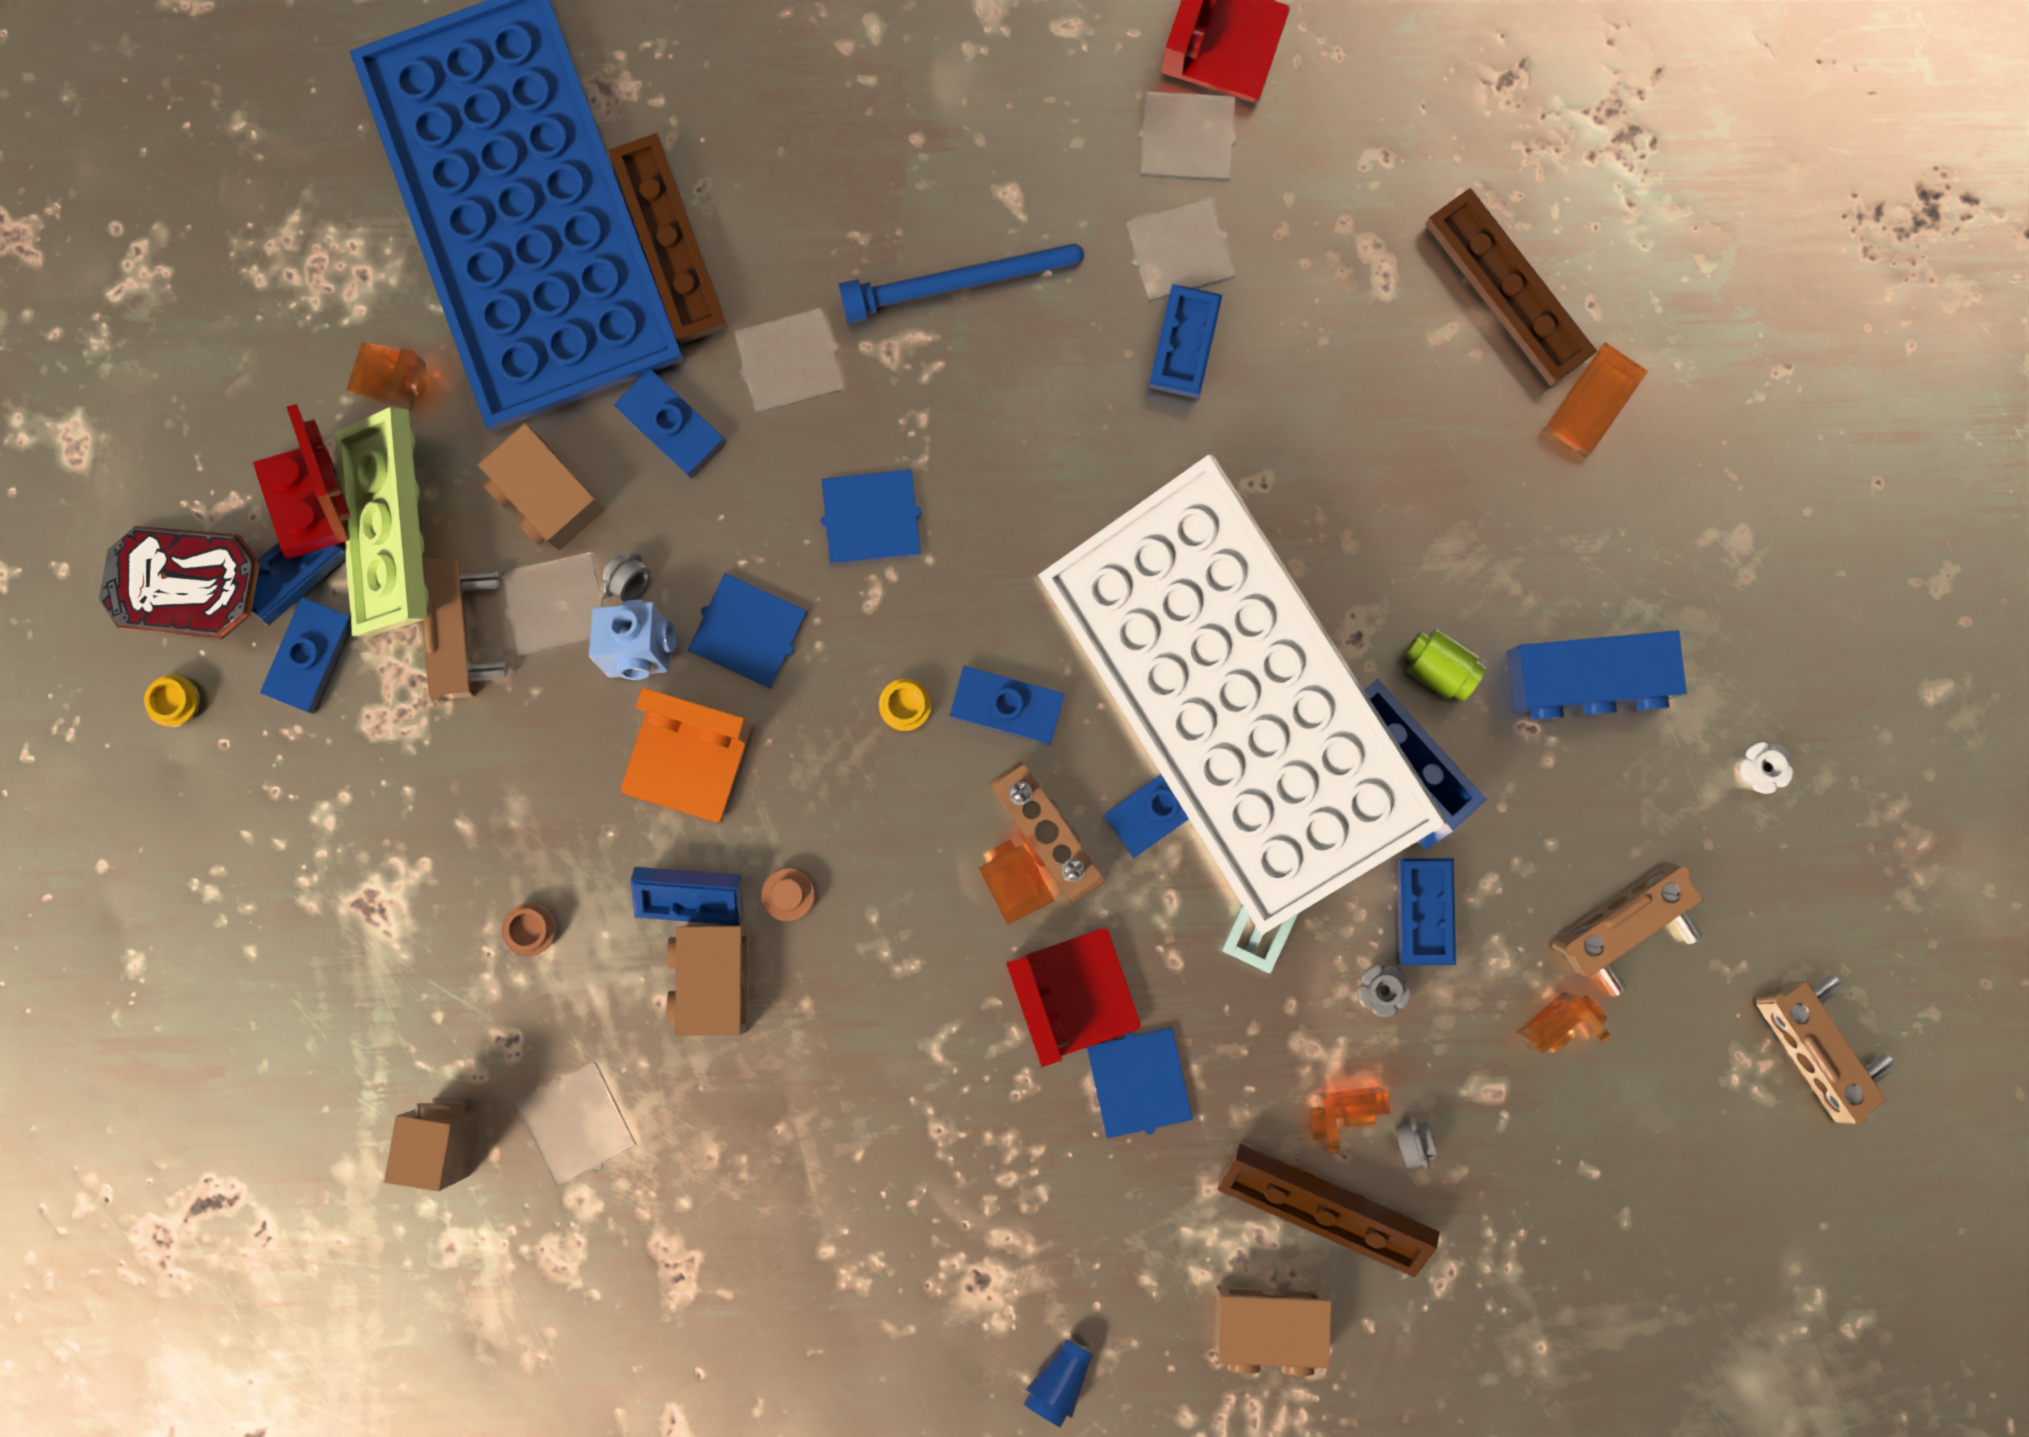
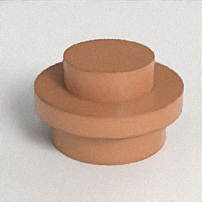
M791 868L780 869L766 879L761 892L762 903L765 910L775 919L787 922L795 921L804 917L811 910L815 900V889L809 877L803 872Z
M524 903L514 907L508 912L502 925V935L506 945L513 952L522 956H534L546 951L552 945L557 930L556 921L552 913L544 906L536 903Z

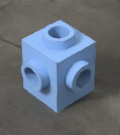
M628 600L620 606L592 608L589 657L609 678L622 677L629 680H642L648 678L650 674L669 672L670 652H674L676 648V632L673 623L666 619L653 602Z

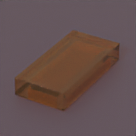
M1604 342L1542 430L1586 459L1591 455L1648 371Z

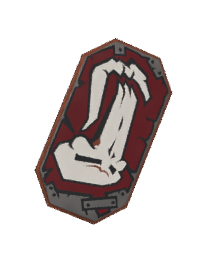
M135 526L107 551L99 600L117 628L224 639L251 616L260 563L242 536L238 534Z

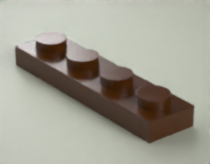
M658 133L609 149L676 340L681 345L728 328Z
M1471 188L1428 218L1425 225L1550 387L1597 352L1592 343Z
M1239 1143L1220 1176L1217 1187L1218 1191L1414 1278L1438 1246L1440 1231Z

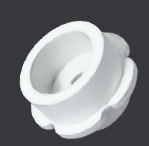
M1758 742L1751 745L1746 750V754L1740 763V773L1743 780L1753 787L1755 791L1763 794H1771L1776 792L1778 787H1786L1793 777L1794 770L1789 764L1791 756L1786 748L1780 744L1768 745L1766 742ZM1768 762L1771 764L1772 769L1770 772L1764 771V763Z

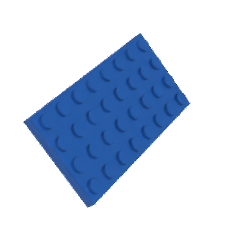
M486 0L349 51L485 427L490 432L636 379L648 370L654 372L685 360L551 0Z

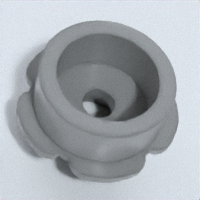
M639 554L618 555L606 565L603 571V579L605 580L603 590L608 597L614 595L625 602L637 599L646 590L651 580V570L641 562L642 557Z
M1374 965L1363 973L1361 986L1358 988V997L1365 1008H1371L1377 1016L1390 1017L1397 1013L1398 1008L1406 1007L1411 997V988L1409 985H1406L1407 977L1400 968L1394 965H1387L1386 967ZM1383 985L1389 987V993L1385 996L1380 993V988Z
M1410 1117V1123L1396 1126V1133L1406 1166L1410 1169L1423 1165L1424 1169L1428 1170L1430 1168L1428 1158L1438 1156L1429 1124L1419 1126L1416 1118Z

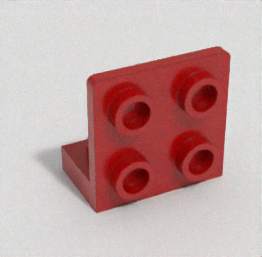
M1181 0L1165 47L1161 73L1257 103L1261 98L1290 7L1274 0Z
M298 404L287 406L286 408L300 448L252 462L281 551L286 560L349 541L342 521L352 519L344 494L339 488L335 477L337 473L327 446L324 444L316 420L305 421Z
M1106 928L1092 931L1006 962L1041 1067L1062 1061V1056L1136 1031L1141 1027L1110 933Z

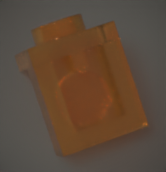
M361 342L346 390L357 397L412 411L415 399L421 398L426 389L428 373L425 367L427 363L416 353L408 349L401 348L400 352Z
M1008 840L983 854L987 863L978 869L1007 925L1055 901L1026 843L1015 848L1012 840Z
M1562 992L1515 1032L1529 1050L1540 1054L1545 1053L1547 1050L1550 1053H1554L1566 1046L1576 1034L1573 1030L1576 1025L1592 1041L1604 1044L1612 1037L1602 1025L1607 1020V1017L1592 999L1586 995L1579 998L1578 995Z
M1380 1087L1315 1093L1317 1107L1309 1108L1308 1111L1313 1141L1321 1140L1322 1148L1328 1153L1339 1152L1336 1119H1343L1345 1127H1361L1376 1124L1375 1115L1390 1114L1388 1092Z

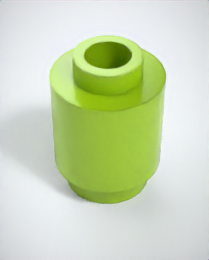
M1436 628L1429 635L1420 631L1403 656V658L1410 662L1406 669L1408 674L1449 700L1454 697L1462 703L1475 690L1487 669L1477 662L1478 655Z

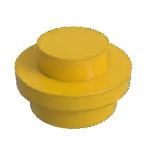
M171 674L161 676L152 682L145 692L144 704L149 717L154 722L162 726L179 727L188 723L196 715L200 704V696L196 686L189 679Z
M907 678L895 680L888 684L881 693L879 699L880 714L883 720L896 730H915L927 721L931 713L932 702L927 689L915 680Z

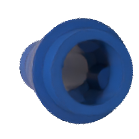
M1066 1339L1060 1350L1027 1386L1026 1390L1030 1393L1023 1405L1061 1428L1067 1416L1073 1417L1088 1366L1094 1356Z

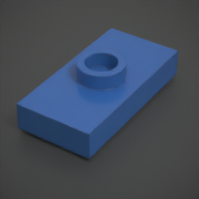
M1172 284L1148 388L1199 399L1222 294Z
M652 370L646 371L614 404L621 414L690 478L726 443L721 434Z
M279 542L258 559L260 567L252 612L266 626L272 624L346 559L344 550L336 544L286 560Z
M301 597L260 693L314 714L351 629V616Z
M963 666L950 718L1051 745L1065 693Z
M1162 774L1103 815L1133 859L1189 820Z
M1398 858L1399 965H1456L1454 858Z
M634 867L631 876L634 917L740 925L742 916L740 875Z

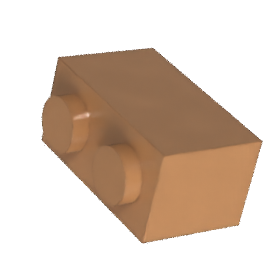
M526 423L521 425L478 464L489 477L483 486L504 508L512 502L524 516L517 522L518 525L538 546L546 540L556 549L560 550L605 510L600 502Z
M748 926L676 927V937H669L667 945L668 968L676 969V991L668 992L666 1007L668 1023H675V1036L742 1035L748 1032Z
M433 1098L432 1103H417L416 1109L396 1115L384 1183L439 1192L469 1177L481 1113L464 1110L465 1102L461 1100Z
M1216 1286L1214 1352L1219 1364H1227L1229 1371L1242 1374L1260 1372V1366H1282L1283 1373L1294 1376L1314 1375L1315 1368H1329L1331 1300L1324 1291Z

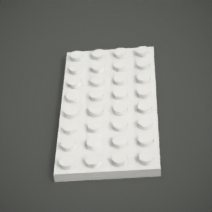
M1207 455L1038 575L1261 935L1448 823L1446 817L1214 456Z

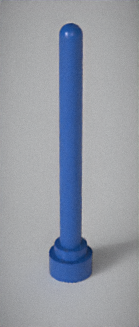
M1069 244L871 287L870 282L860 284L859 279L838 284L847 324L868 320L867 315L877 313V307L1076 265L1083 260L1084 250L1078 244Z

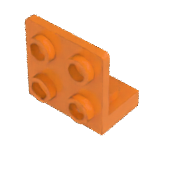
M642 687L635 708L644 711L645 715L621 786V792L628 796L712 822H721L753 724L744 718Z

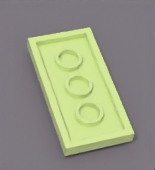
M389 407L335 432L339 486L344 494L352 519L343 521L349 540L344 542L352 636L372 637L427 619L426 608L429 594L424 584L422 564L424 539L419 530L417 507L420 492L418 483L415 480L413 462L415 436L410 428L409 409Z

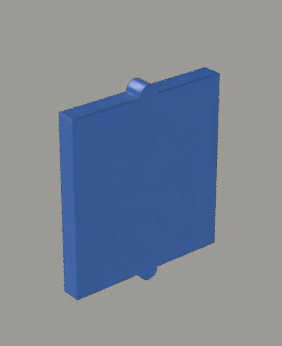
M912 469L822 479L825 516L821 518V524L827 528L831 565L921 555L917 518L922 515L920 507L916 506Z
M724 573L709 606H704L701 609V614L704 617L688 651L771 689L787 655L791 656L795 652L792 644L808 612Z
M1172 1027L1137 1035L1130 1032L1124 1034V1038L1105 1041L1087 1047L1106 1138L1145 1131L1151 1135L1157 1127L1193 1120Z

